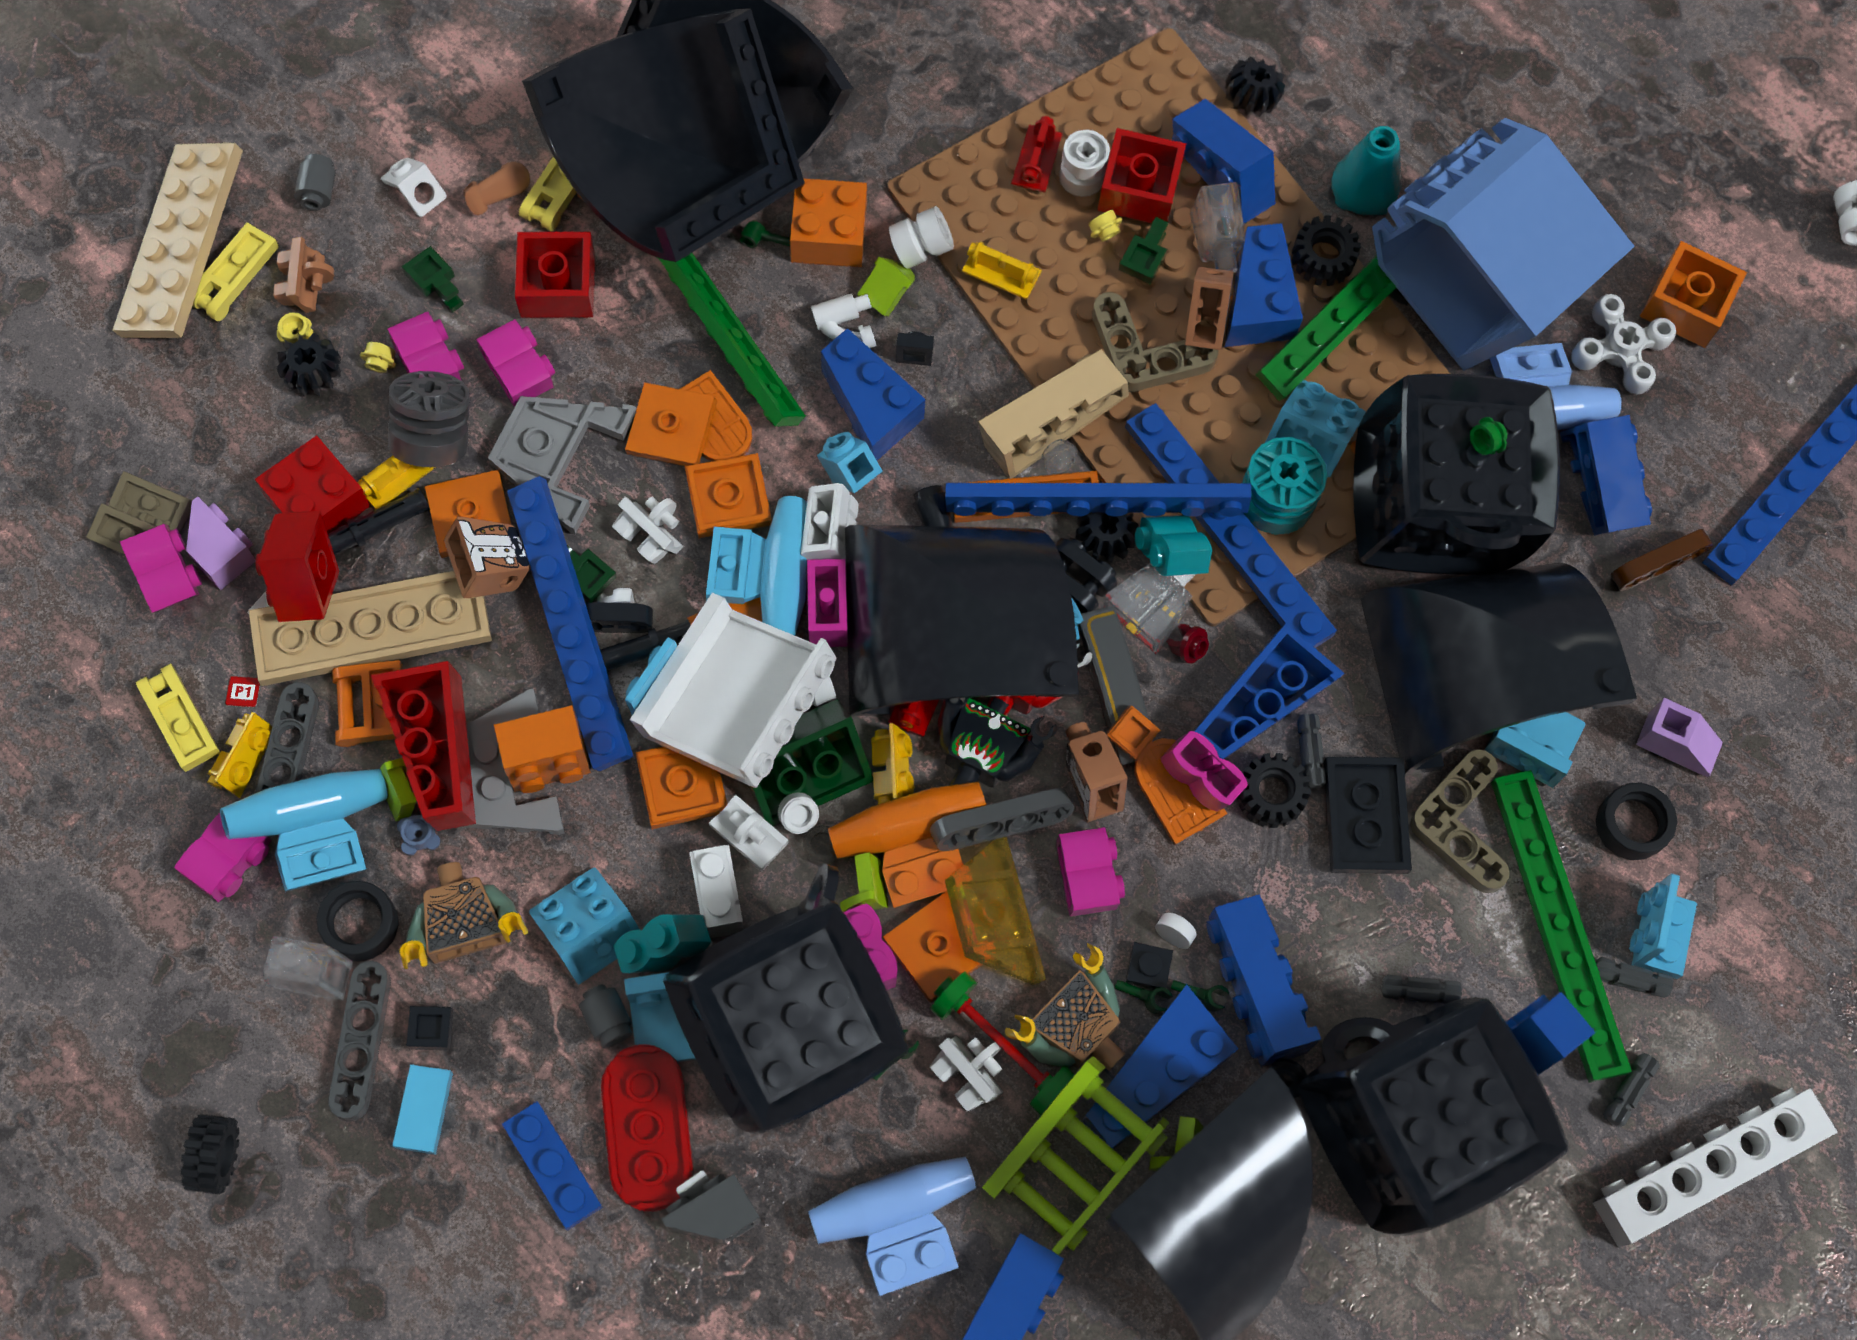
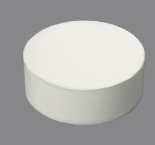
M800 792L792 793L781 801L778 808V818L789 832L803 834L810 831L816 825L819 819V809L817 804L807 794Z
M1164 913L1155 926V930L1160 937L1181 949H1188L1197 936L1193 925L1174 913Z

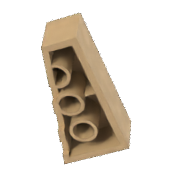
M1102 349L1094 354H1087L1072 367L979 420L978 423L984 447L1009 479L1014 478L1128 397V382Z

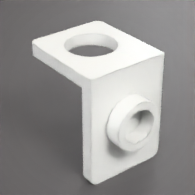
M407 157L396 162L381 177L383 183L400 190L417 216L423 217L446 199V193L426 164ZM426 182L432 188V197L426 203H419L415 199L414 190L418 184Z

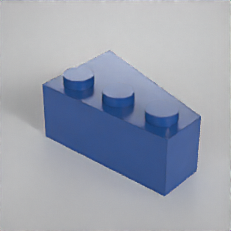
M1206 98L1172 119V140L1186 143L1184 157L1225 205H1227L1231 193H1233L1238 184L1232 198H1234L1237 190L1239 192L1233 201V207H1230L1229 210L1237 219L1239 213L1242 225L1276 204L1273 150Z
M1283 224L1247 227L1239 252L1238 270L1235 277L1225 347L1290 340L1299 331L1303 320Z
M848 328L821 350V371L840 407L847 414L856 436L860 440L866 441L875 459L879 460L924 419L925 398Z
M1630 415L1587 422L1559 432L1562 442L1570 441L1576 459L1570 462L1572 472H1580L1586 491H1582L1580 495L1594 536L1650 525L1652 506L1649 498L1645 496L1643 486L1645 470L1642 462L1638 459L1635 445L1638 435L1636 427L1631 423Z

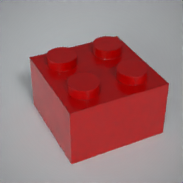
M1116 128L1097 211L1107 212L1113 210L1118 216L1153 223L1155 217L1168 222L1186 143Z
M517 232L515 300L520 318L593 317L595 251L591 232Z
M317 435L255 478L264 497L277 513L321 511L327 533L345 525L346 520L352 517L354 519L370 507L362 487Z
M321 511L275 514L269 530L265 531L261 553L256 555L255 560L257 574L260 577L263 576L267 587V603L270 607H274L278 622L324 619L340 571Z

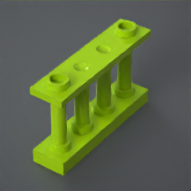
M1094 1056L1086 1061L982 1187L994 1199L1003 1190L1009 1195L1013 1192L1063 1237L1052 1249L1057 1255L1066 1246L1073 1251L1089 1233L1083 1225L1145 1151L1153 1156L1168 1139V1136L1162 1131L1170 1123L1163 1117L1152 1129L1102 1085L1104 1081L1099 1075L1105 1069V1066ZM1081 1096L1087 1100L1092 1098L1142 1142L1127 1161L1076 1117L1078 1112L1072 1107ZM1055 1127L1061 1132L1064 1129L1115 1173L1101 1192L1049 1148L1052 1144L1046 1138ZM1029 1159L1034 1163L1039 1160L1089 1205L1074 1224L1023 1179L1026 1175L1020 1169Z

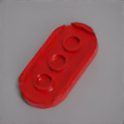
M638 1044L620 1051L604 1071L601 1080L602 1105L609 1175L612 1187L618 1196L631 1207L640 1211L654 1212L664 1210L681 1199L676 1188L693 1177V1156L682 1070L674 1057L665 1050L654 1045Z

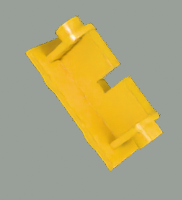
M981 241L979 243H971L967 252L969 258L962 269V272L1025 300L1028 299L1042 272L1041 269L1034 267L1033 263L1027 264L985 246L984 242Z
M392 455L366 476H362L357 483L362 487L370 504L375 509H378L390 503L436 467L410 465Z
M251 712V714L245 713L242 719L237 718L236 725L225 743L232 749L229 753L225 751L220 752L211 770L207 773L210 776L207 783L218 789L223 787L240 798L267 749L272 725L254 712Z
M889 723V730H875V736L871 738L872 765L875 767L886 765L885 771L873 772L874 800H877L878 804L913 794L915 788L913 776L909 771V757L912 756L913 752L911 739L905 731L894 723Z

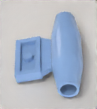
M1562 343L1513 347L1490 358L1496 377L1548 386L1552 392L1557 430L1570 429L1587 422L1614 418L1620 414L1621 396L1616 388L1569 385L1572 370Z
M966 1157L914 1165L851 1187L808 1211L818 1244L868 1236L865 1254L877 1292L881 1296L959 1268L946 1227L932 1213L976 1189V1184Z

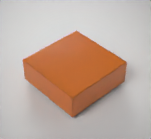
M1129 705L1107 731L1106 735L1133 760H1137L1161 730L1136 708Z

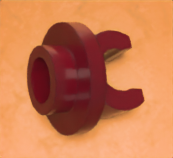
M1179 624L1178 629L1183 639L1181 641H1174L1168 638L1166 642L1170 651L1180 656L1182 661L1189 664L1195 663L1207 653L1209 647L1207 632L1199 626L1191 628L1187 624Z

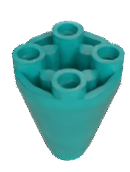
M1387 126L1374 128L1336 165L1331 178L1332 192L1335 195V203L1340 209L1349 210L1361 215L1382 216L1388 213L1387 208L1398 199L1402 188L1400 142L1397 133L1392 128Z

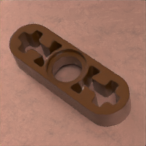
M1699 529L1623 564L1611 573V577L1621 592L1626 591L1701 556L1713 547V543L1704 529Z

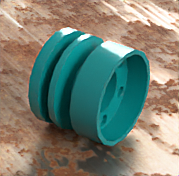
M1292 437L1273 438L1261 444L1254 452L1241 483H1251V502L1248 513L1244 514L1256 528L1274 535L1290 534L1302 528L1312 517L1317 503L1324 492L1328 477L1325 461L1319 452L1307 442Z

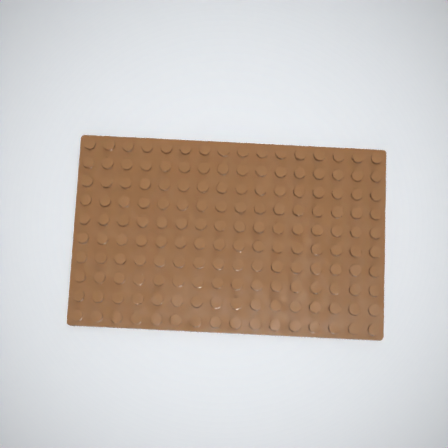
M1167 28L888 182V192L905 215L915 222L916 215L934 206L940 209L949 226L954 249L936 257L1033 388L1072 367L1087 354H1094L1101 349L1105 353L1092 318L1095 299L1105 292L1116 293L1124 299L1143 350L1186 340L1197 268L1206 267L1232 271L1231 259L1235 255L1236 263L1238 264L1240 247L1238 246L1237 253V245L1240 239L1242 244L1247 227L1283 224L1303 316L1299 330L1364 267L1360 260L1357 259L1350 276H1346L1345 280L1341 283L1335 280L1333 286H1327L1326 280H1323L1321 286L1315 285L1316 278L1312 277L1308 282L1304 280L1305 271L1301 274L1297 273V264L1293 265V254L1291 253L1298 232L1307 221L1311 224L1312 219L1319 216L1320 221L1323 222L1324 216L1275 155L1276 204L1243 225L1241 223L1238 224V219L1234 217L1230 210L1226 215L1228 207L1224 210L1226 205L1183 156L1168 218V227L1165 231L1167 233L1161 244L1162 247L1167 249V253L1151 285L1119 271L1118 268L1134 235L1145 239L1152 223L1116 215L1117 218H1122V223L1118 226L1120 232L1117 235L1101 242L1099 237L1092 238L1090 236L1092 231L1088 223L1105 213L1097 211L1101 188L1090 196L1081 197L1066 191L1059 178L1064 144L1072 133L1078 130L1096 131L1107 140L1110 152L1116 128L1172 140V119L1206 98L1266 145L1237 108L1233 109V102L1226 99L1225 92L1174 29ZM1042 116L1052 118L1056 127L1055 131L1063 133L1045 193L1011 184L1029 124L1035 125L1036 121L1040 120ZM972 242H984V245L1027 264L1033 263L1034 267L1042 270L1027 300L962 272L969 258L967 252ZM1316 243L1313 245V251L1322 258L1336 259L1339 256V251L1328 243ZM1235 272L1234 275H1233V282H1232V288H1231V295H1230V296H1232L1233 293H1234V283H1235L1236 272ZM1387 296L1304 380L1316 382L1322 385L1327 392L1339 398L1352 400L1359 408L1367 411L1379 395L1393 383L1407 375L1450 373ZM1230 300L1222 349L1218 350V356L1211 371L1140 391L1129 392L1128 397L1070 438L1093 470L1097 471V475L1103 483H1168L1125 429L1127 420L1157 403L1219 483H1241L1252 455L1261 444L1265 443L1280 410L1291 395L1290 393L1285 399L1278 401L1255 374L1289 340L1225 347L1232 300ZM1104 306L1103 311L1109 313L1112 320L1110 326L1115 324V310H1110L1108 306ZM1201 320L1199 322L1206 327L1215 326L1211 320ZM1115 335L1111 338V343L1116 348L1125 349L1130 346V341L1126 336ZM1196 350L1194 356H1200L1202 360H1206L1208 355L1201 354L1200 350ZM1162 357L1157 360L1158 367L1164 371H1172L1176 368L1175 361L1169 357ZM1188 359L1184 360V366L1187 365ZM1147 362L1145 369L1149 368V362ZM1127 368L1126 374H1131L1133 378H1138L1139 372H1133L1132 368ZM1358 428L1349 441L1330 478L1327 477L1324 492L1317 503L1312 517L1302 528L1290 534L1278 535L1260 531L1256 528L1294 577L1357 539L1353 498L1355 455L1350 446L1357 439ZM1133 513L1134 516L1132 522L1138 523L1140 527L1142 517L1158 516H1147L1144 513ZM1165 513L1164 515H1161V516H1175V515H1183V514H1182V513ZM1194 516L1190 518L1195 524L1197 532H1202L1212 546L1209 573L1192 574L1182 586H1179L1209 626H1217L1259 600V597Z

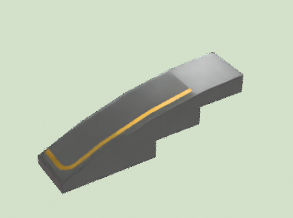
M1114 606L1081 613L1084 621L1078 625L1085 654L1088 652L1092 654V659L1088 666L1093 687L1098 691L1106 726L1111 728L1129 705H1132L1149 720L1135 668ZM1113 743L1115 753L1121 765L1135 762V760Z

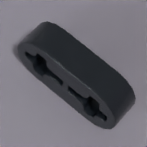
M586 603L594 632L646 633L649 629H652L653 609L648 605L638 603Z

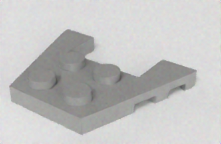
M520 396L488 456L489 463L496 470L499 469V472L515 486L538 476L546 479L560 524L570 533L576 535L590 507L589 500L557 488L588 428L624 441L632 426L637 408L623 404L622 407L605 406L601 402H590L589 405L568 403V400Z
M534 688L526 690L466 725L476 824L462 827L490 830L492 828L515 829L516 832L530 833L531 831H542L554 835L565 834L556 796L525 804H516L513 787L503 768L494 724L540 713Z

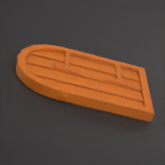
M709 370L680 388L681 390L715 396L717 400L702 455L710 461L744 456L752 444V427L746 415L741 411L713 372Z
M1160 738L1152 741L1139 758L1135 760V776L1141 791L1146 796L1171 841L1176 845L1196 832L1202 831L1206 826L1228 813L1225 808L1213 811L1202 805L1194 797L1188 784L1179 782L1167 772L1162 764L1161 757L1176 740Z

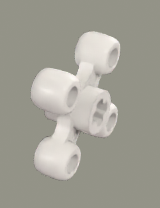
M1606 294L1599 298L1592 311L1594 321L1605 328L1606 338L1597 340L1589 337L1580 340L1572 351V362L1581 370H1591L1603 360H1606L1613 366L1623 367V385L1626 390L1636 395L1643 394L1654 383L1656 373L1650 364L1643 361L1641 352L1645 348L1656 351L1667 348L1675 338V325L1669 319L1657 318L1642 329L1638 324L1624 320V303L1620 297L1614 294Z

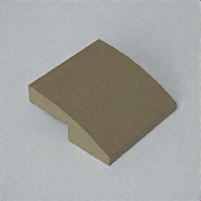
M123 471L109 504L101 503L86 538L124 554L120 541L162 524H167L170 531L177 528L180 533L191 513L193 500Z

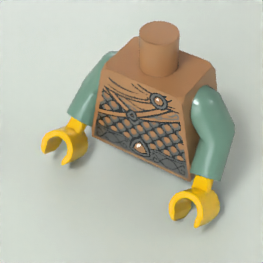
M450 862L437 868L441 886L423 893L424 902L416 907L407 932L406 943L400 947L399 952L404 969H408V963L413 959H419L421 967H425L428 965L425 950L429 958L436 964L511 942L509 936L513 931L522 930L523 934L526 935L528 930L522 917L517 912L514 902L495 885H484L479 877L464 880L461 864L459 862Z
M1087 943V947L1091 951V956L1087 961L1077 952L1073 955L1074 962L1085 968V973L1079 970L1033 1019L1014 1015L1020 1021V1031L1017 1032L1014 1029L1006 1028L1005 1034L1011 1039L1019 1040L1021 1045L1040 1063L1057 1067L1066 1066L1068 1068L1074 1066L1080 1068L1093 1055L1110 1071L1126 1054L1109 1038L1120 1024L1118 1018L1120 1008L1113 983L1105 967L1102 965V951Z

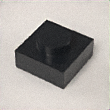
M918 331L898 332L896 363L932 366L934 336H927Z
M1134 942L1125 982L1152 990L1160 987L1166 988L1173 950Z
M410 1006L406 1047L409 1050H450L454 1010L451 1007Z

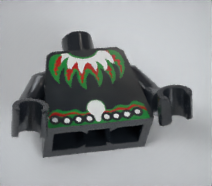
M969 697L965 698L964 702L960 698L944 699L937 722L939 747L946 753L945 764L957 770L949 785L979 781L989 787H994L999 781L1008 782L1032 767L1044 748L1043 741L1057 733V725H1053L1049 733L1044 734L1040 731L1039 725L1045 716L1035 719L1031 724V728Z

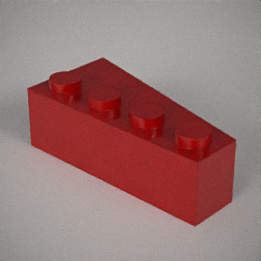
M449 661L371 675L374 686L378 690L383 703L381 705L386 719L390 722L394 733V741L398 752L406 766V773L423 819L437 831L476 824L461 675Z

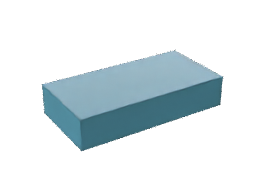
M410 1064L392 1147L436 1155L453 1077L451 1070Z

